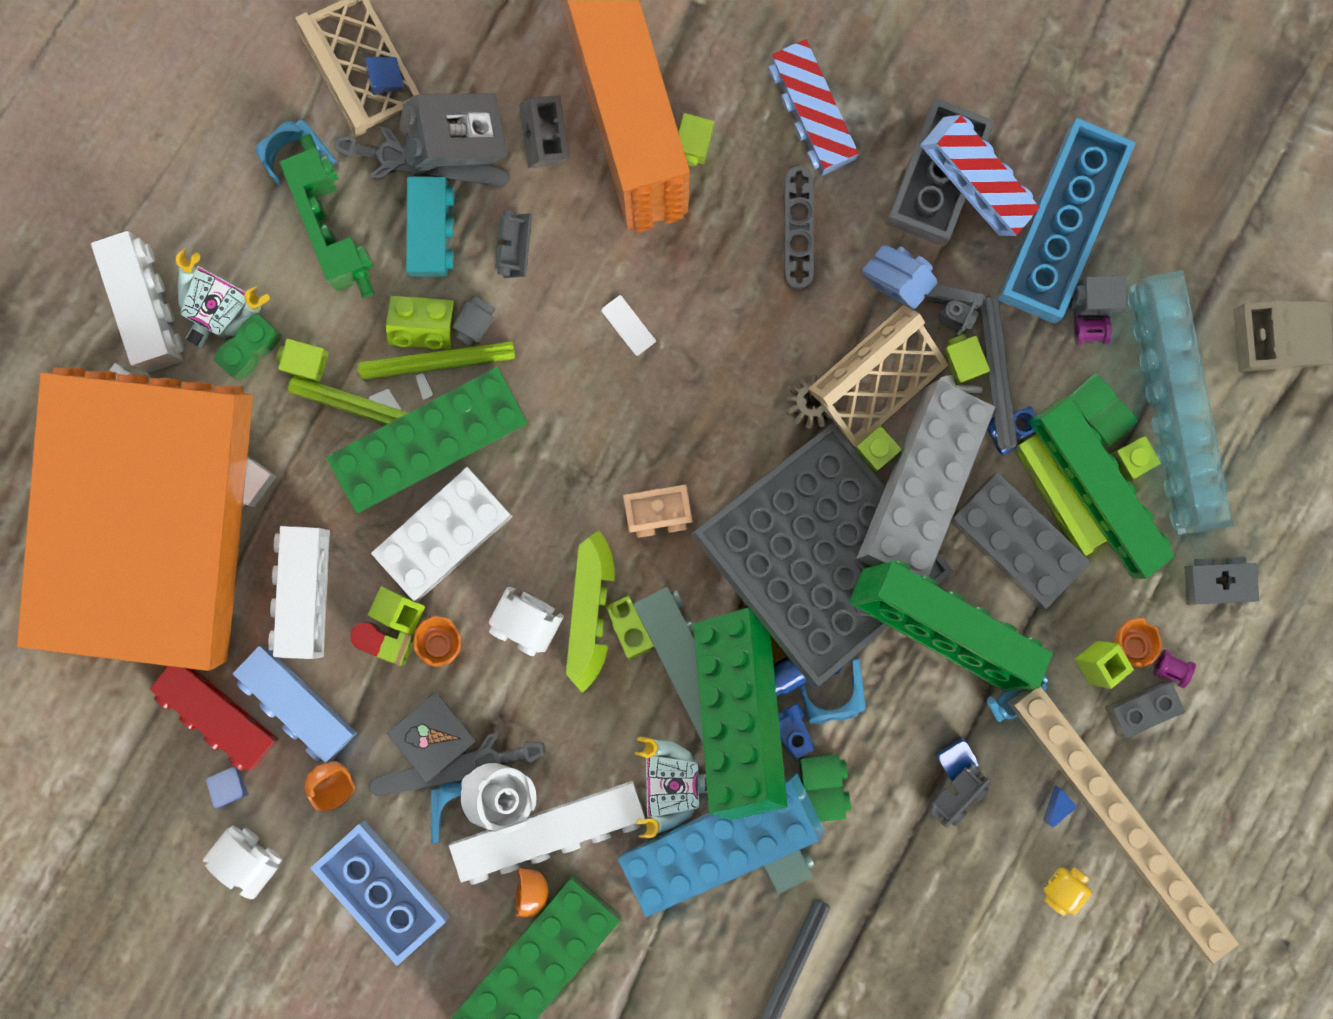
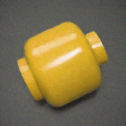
M1060 867L1043 888L1046 895L1044 901L1062 916H1065L1066 913L1075 915L1092 895L1091 888L1086 884L1090 878L1076 867L1071 871Z

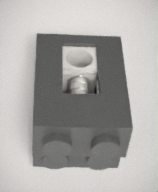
M496 93L415 95L403 104V110L400 114V129L405 137L407 148L406 161L410 165L412 176L424 175L437 166L494 164L507 156Z

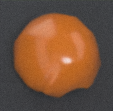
M432 616L423 620L416 628L412 640L413 648L422 662L428 666L441 667L452 662L460 652L461 634L450 619Z
M1143 617L1125 621L1116 630L1112 642L1120 644L1132 667L1137 669L1152 665L1160 656L1162 648L1158 628L1146 622Z
M329 761L317 765L307 774L304 784L305 794L313 808L317 811L325 812L340 807L348 801L355 790L349 770L337 761Z
M519 868L516 876L521 880L515 895L516 909L518 911L516 917L533 918L538 916L546 907L549 898V886L544 875L539 871Z

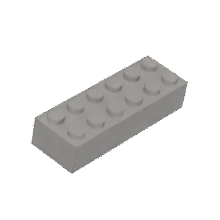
M941 380L926 386L901 447L902 450L896 459L856 558L857 560L870 566L898 560L909 565L910 571L918 576L929 577L995 406Z

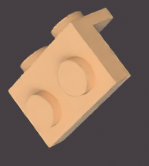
M686 485L623 495L629 533L636 532L637 538L656 535L655 529L667 527L668 533L687 530L686 523L693 522Z

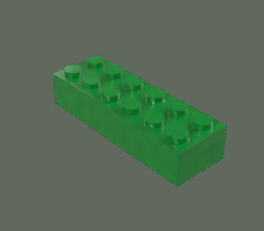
M497 366L328 455L326 459L356 514L528 424V421Z
M892 560L862 570L848 604L1004 692L1040 688L1053 655L1051 651L1042 647L1043 643L1032 637H1024L1016 632L1017 628L1006 622H998L991 618L989 611L977 606L972 607L964 602V598L955 592L944 591L937 586V582L932 578L918 576L911 572L910 566L904 562Z
M750 608L694 623L709 814L731 821L787 808L770 633Z
M572 874L550 899L543 911L533 919L449 1019H538L619 924L621 915L578 877Z

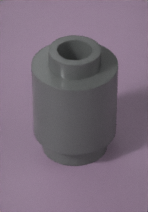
M473 296L470 302L465 303L451 327L456 331L454 337L469 346L472 342L479 344L494 319L492 314L495 308Z

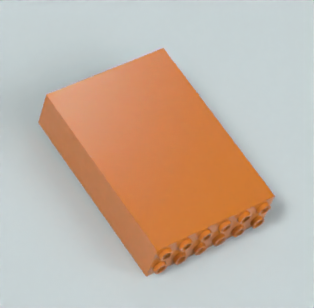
M560 0L627 230L634 229L635 232H642L653 227L652 223L665 220V223L668 224L682 220L684 218L683 214L688 213L690 170L640 1Z
M53 367V371L50 373H40L17 647L210 671L228 661L253 394L243 393L242 386L214 385V389H211L212 383L198 381L182 382L180 386V379L149 378L148 382V376L124 375L102 370L88 371L77 367Z

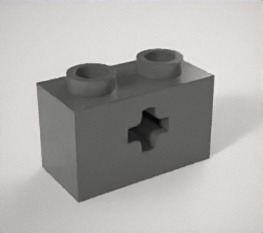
M561 96L530 97L519 105L528 168L558 166L569 159Z
M1087 276L1076 285L1069 302L1070 310H1074V318L1076 316H1082L1083 318L1113 317L1126 309V276Z
M1246 557L1226 558V564L1214 565V558L1194 559V566H1184L1187 605L1259 601L1257 563H1246ZM1226 577L1227 583L1216 584V578Z
M1161 681L1105 706L1117 735L1123 738H1129L1185 713L1173 683Z

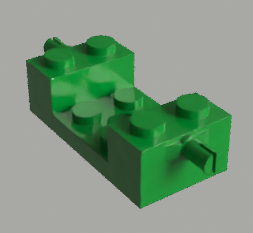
M312 134L303 135L299 140L304 152L279 162L325 279L336 291L357 284L362 295L361 297H370L375 294L369 278H372L369 268L374 267L368 250L364 248L362 243L357 244L352 237L337 242L332 229L329 230L327 224L323 223L322 220L327 218L321 201L317 200V198L337 191L334 182L339 179L337 171L327 154L322 156L320 151L317 150Z

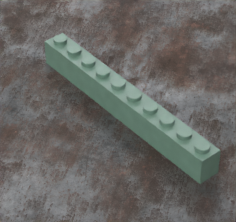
M666 587L633 605L703 743L693 622L691 618L686 621L684 620L679 609L685 606L677 590L670 592L669 588ZM807 849L798 850L764 865L778 894L812 878L813 876L809 869L815 866Z

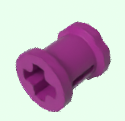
M1076 316L1074 321V340L1076 345H1082L1084 341H1102L1103 344L1110 343L1112 326L1109 316H1103L1102 319H1083L1082 316ZM1088 329H1098V331H1087V330H1088Z
M1165 649L1161 652L1154 665L1153 675L1156 677L1162 675L1177 682V686L1185 688L1192 679L1196 663L1180 660L1172 656L1169 650Z

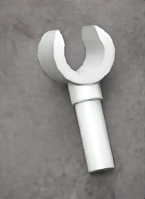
M954 375L940 378L941 381L966 393H982V386L956 385Z

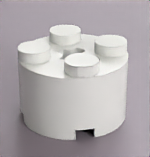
M507 587L489 620L491 625L489 633L498 639L506 641L509 638L519 643L517 648L530 656H535L536 652H546L564 616L561 613L554 616L555 608L526 592H523L521 597L514 595L515 588Z
M497 763L481 765L466 775L461 783V805L468 820L477 826L494 832L508 834L521 829L528 822L526 819L531 810L534 811L536 806V790L531 779L521 771Z
M232 825L225 830L203 858V862H208L205 865L206 868L230 889L234 886L244 889L240 893L241 896L254 899L279 868L282 858L270 848L265 850L257 843L260 838L251 830L244 828L241 831Z

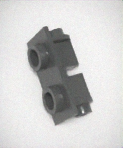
M505 210L503 216H500L498 239L506 240L507 242L506 245H498L495 268L498 269L497 274L502 275L503 278L526 277L531 235V213L516 215L515 211Z
M958 300L950 301L939 313L940 323L955 331L952 338L959 336L961 333L966 334L968 329L971 330L979 313L974 310L978 302L977 300H974L970 305Z
M973 764L969 768L964 767L950 783L959 791L955 796L945 788L931 803L933 807L929 812L937 820L943 816L944 819L940 823L946 828L951 824L953 826L958 825L967 814L965 811L967 806L972 801L979 802L989 791L987 785L991 780L985 776L979 779L978 776L981 772Z

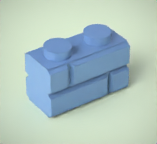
M883 245L874 255L875 259H871L862 269L863 276L874 289L911 309H916L925 298L924 295L929 294L937 285V279L931 273L932 265L921 256L914 259L901 246L895 250L888 245Z

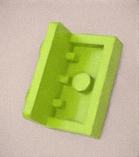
M391 296L386 320L388 344L399 347H421L434 350L451 349V327L455 309L454 300Z

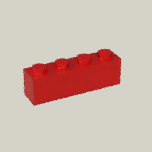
M168 666L149 689L156 694L154 700L167 710L172 708L181 716L178 719L182 724L191 730L197 728L205 735L203 740L215 750L221 748L230 756L228 761L241 771L244 769L248 771L255 769L279 740L276 735L195 669Z

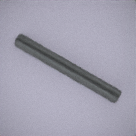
M986 296L983 298L980 309L987 364L990 369L989 380L992 404L995 406L994 420L997 443L1000 449H1011L1017 446V437L999 299L994 296Z
M818 899L813 901L760 1019L781 1018L829 913L830 906L827 903Z

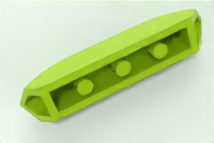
M600 530L583 541L578 549L566 675L582 693L598 676L608 649V645L596 644V638H603L604 619L599 618L600 606H606L608 587H602V580L615 581V568L611 550Z

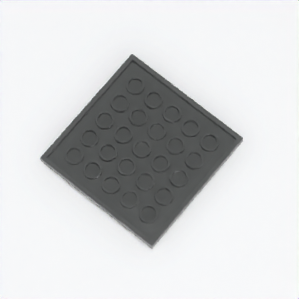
M834 423L830 424L691 534L814 689L819 687L889 627L848 604L862 570L872 567L856 558L885 486ZM939 553L929 574V578L935 580L937 585L954 572Z

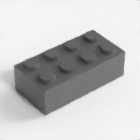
M935 98L926 116L886 225L945 246L951 238L966 197L920 145L943 117L961 115L967 118L973 124V130L986 142L995 121Z
M998 472L991 475L953 514L950 521L1039 609H1047L1091 563Z

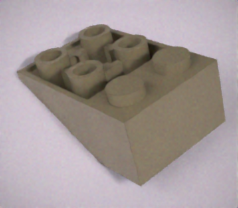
M1329 301L1244 303L1233 309L1239 372L1333 365V337Z

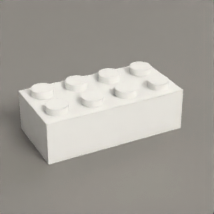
M129 231L92 242L91 246L130 365L150 373L182 362L181 352L185 351L180 335L178 333L174 334L171 322L175 321L174 314L170 305L164 303L161 292L165 291V287L160 275L154 273L151 263L155 262V256L151 246L145 244L141 238H137Z
M466 467L371 554L413 601H420L513 516L474 472Z
M280 526V533L275 534L274 552L279 554L278 566L274 565L272 571V583L277 585L276 598H272L270 606L271 617L275 618V628L269 634V650H273V657L301 659L324 657L330 530Z

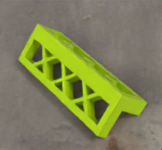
M1037 434L1018 444L1014 452L1064 536L1084 556L1092 553L1094 548L1107 540Z

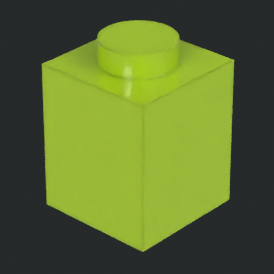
M684 113L679 136L689 166H697V163L704 164L715 121Z
M962 334L948 340L950 346L946 347L942 352L949 364L948 367L951 375H954L956 385L971 381L990 372L977 336L967 338L966 334Z
M286 339L285 346L281 345L279 347L276 363L279 364L278 369L286 374L321 383L329 352L320 347Z
M879 426L854 448L874 473L902 450L882 426Z
M1146 436L1137 438L1110 453L1119 464L1118 470L1124 479L1128 481L1161 464Z
M380 586L368 616L388 627L413 635L426 606L413 601L403 594Z
M1096 641L1074 659L1089 685L1112 689L1134 670L1118 643Z

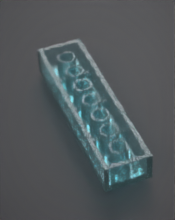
M1180 270L1144 277L1130 287L1131 292H1128L1127 299L1130 310L1135 312L1137 322L1133 326L1134 336L1137 342H1141L1143 354H1140V366L1142 372L1147 373L1149 385L1146 386V397L1149 404H1153L1155 416L1152 417V427L1155 435H1159L1161 448H1158V458L1161 466H1165L1167 479L1164 480V488L1167 497L1172 499L1174 509L1170 512L1172 526L1178 530V535L1234 526L1184 272Z

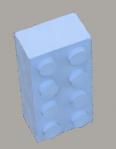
M366 820L357 825L311 867V870L396 966L450 917Z

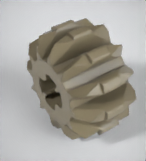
M812 374L809 385L803 376L799 377L798 383L801 389L796 385L790 384L788 389L796 396H785L784 402L795 404V406L786 410L787 415H792L795 412L799 414L794 420L796 425L803 418H806V429L812 428L813 419L816 420L819 427H823L825 422L822 415L832 420L819 400H816V404L819 405L817 409H815V406L811 409L805 406L807 400L803 397L805 395H808V398L811 397L812 393L808 388L817 381V375ZM838 401L833 404L834 408L839 406Z

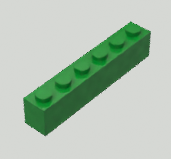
M1071 397L1057 399L1028 422L1132 578L1147 579L1175 557L1170 549L1171 543L1162 532H1159L1153 523L1152 513L1145 506H1142L1135 496L1136 490L1134 486L1124 479L1118 470L1119 464L1110 453H1107L1102 446L1100 434L1093 427L1089 426L1083 417L1084 411L1079 403L1072 400Z

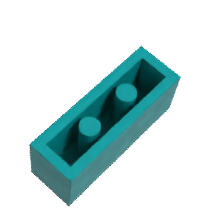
M407 177L406 272L410 277H448V268H454V251L448 248L449 237H454V218H449V206H454L455 194L454 186H449L446 177Z

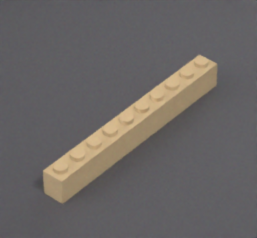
M1042 687L1022 690L1007 703L1200 954L1215 964L1238 946L1237 940Z

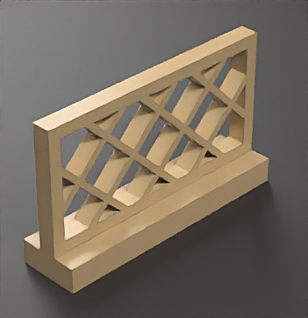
M341 0L311 15H308L306 12L295 17L296 30L355 138L366 133V129L401 113L403 104L408 101L400 102L391 99L392 91L388 92L386 97L379 94L373 95L369 91V78L365 90L350 84L349 77L352 70L368 75L365 67L354 64L358 50L374 54L376 57H396L403 79V86L408 88L412 97L420 95L369 0ZM361 2L366 11L364 21L347 17L348 8ZM327 17L338 20L339 24L335 35L322 31L317 22ZM369 18H370L371 22L373 23V25L368 24ZM343 23L361 28L357 42L339 36ZM365 30L379 34L381 41L378 49L361 44ZM327 39L333 41L331 47ZM337 43L354 48L350 62L336 58L334 50ZM384 45L388 52L382 51ZM342 67L348 68L346 74ZM356 94L362 95L361 102ZM367 97L384 103L381 113L370 118L368 117L364 109Z
M905 305L901 306L808 388L814 398L821 402L842 434L854 448L949 365L925 329V321L920 313ZM917 331L919 334L917 348H906L908 338ZM891 353H896L894 368L882 369L884 359ZM904 354H916L912 370H901ZM932 355L936 363L927 371L921 370L923 356ZM867 374H873L870 390H858L860 380ZM881 375H892L889 391L878 390ZM900 376H911L909 387L904 391H897ZM843 395H849L846 411H836L833 404ZM857 396H868L865 412L854 411ZM876 397H888L886 407L880 412H874ZM853 417L864 418L862 428L853 435L850 431Z

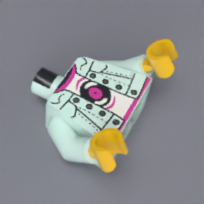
M184 248L176 255V263L180 267L177 284L178 305L181 309L180 315L194 322L185 339L203 348L211 332L223 339H227L229 336H236L243 322L249 317L259 314L261 305L268 302L270 296L266 293L258 298L256 291L259 286L244 292L199 266L195 270L193 266L199 262L200 254L195 252L191 256L190 261L186 258V248Z
M640 736L637 738V741L644 742L645 748L642 752L635 751V755L646 758L647 818H653L638 819L636 824H646L647 826L645 834L638 835L639 838H653L657 833L673 829L692 817L694 809L699 808V794H707L706 774H698V760H693L691 752L675 742L652 740Z

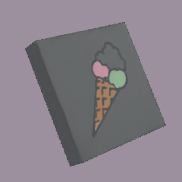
M437 692L387 732V735L426 783H429L477 743L475 738Z

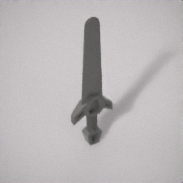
M380 127L387 140L380 147L364 143L358 144L353 136L336 137L334 149L338 153L348 158L353 157L354 154L365 157L370 156V158L373 156L374 159L376 157L382 165L369 176L370 178L381 180L396 170L411 173L410 165L406 161V145L398 141L390 128ZM489 165L437 166L424 174L492 186H504L509 181V174L506 170Z
M499 732L488 734L478 750L461 755L429 783H426L413 767L374 778L369 783V790L372 794L381 796L462 781L474 769L487 763L503 765L504 763L507 764V762L510 763V761L512 763L513 760L514 762L516 760L519 761V759L522 760V758L532 762L545 755L544 745L540 742H526L521 749L518 748L517 750L515 748V750L511 749V751L508 750L505 753L502 751L501 753L492 748Z

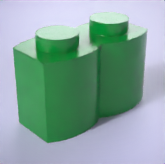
M259 314L253 315L243 322L235 338L226 341L218 349L214 361L228 375L241 380L254 371L260 357L274 350L282 334Z
M1097 373L1090 375L1065 397H1071L1072 400L1079 403L1084 411L1083 417L1089 426L1093 427L1100 434L1101 444L1104 448L1112 445L1138 422L1130 409L1115 395L1109 385Z
M838 753L800 757L801 782L820 822L846 819V811H851L849 791L843 792L842 779H847L848 777L845 759L840 760Z

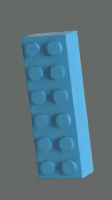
M1079 118L1073 121L1067 130L1037 202L1040 208L1028 223L998 295L999 301L1054 324L1063 319L1136 142Z
M795 773L785 778L787 808L731 821L707 813L627 849L618 858V861L645 917H649L820 841L825 830L798 774Z

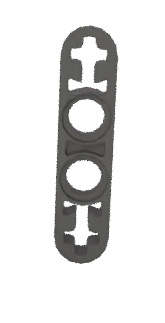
M795 166L787 172L784 181V278L788 287L800 291L809 287L814 276V180L809 169L804 166ZM796 174H801L802 179L808 182L804 183L801 189V196L808 195V199L802 197L789 199V195H796V184L790 183V180L795 179ZM800 204L806 207L808 211L806 219L796 221L790 216V209L794 205ZM795 236H803L808 242V248L800 253L795 252L790 247V240ZM789 257L798 260L808 257V262L802 261V273L807 274L808 277L803 278L800 284L796 283V278L790 277V274L795 273L796 261L790 262Z

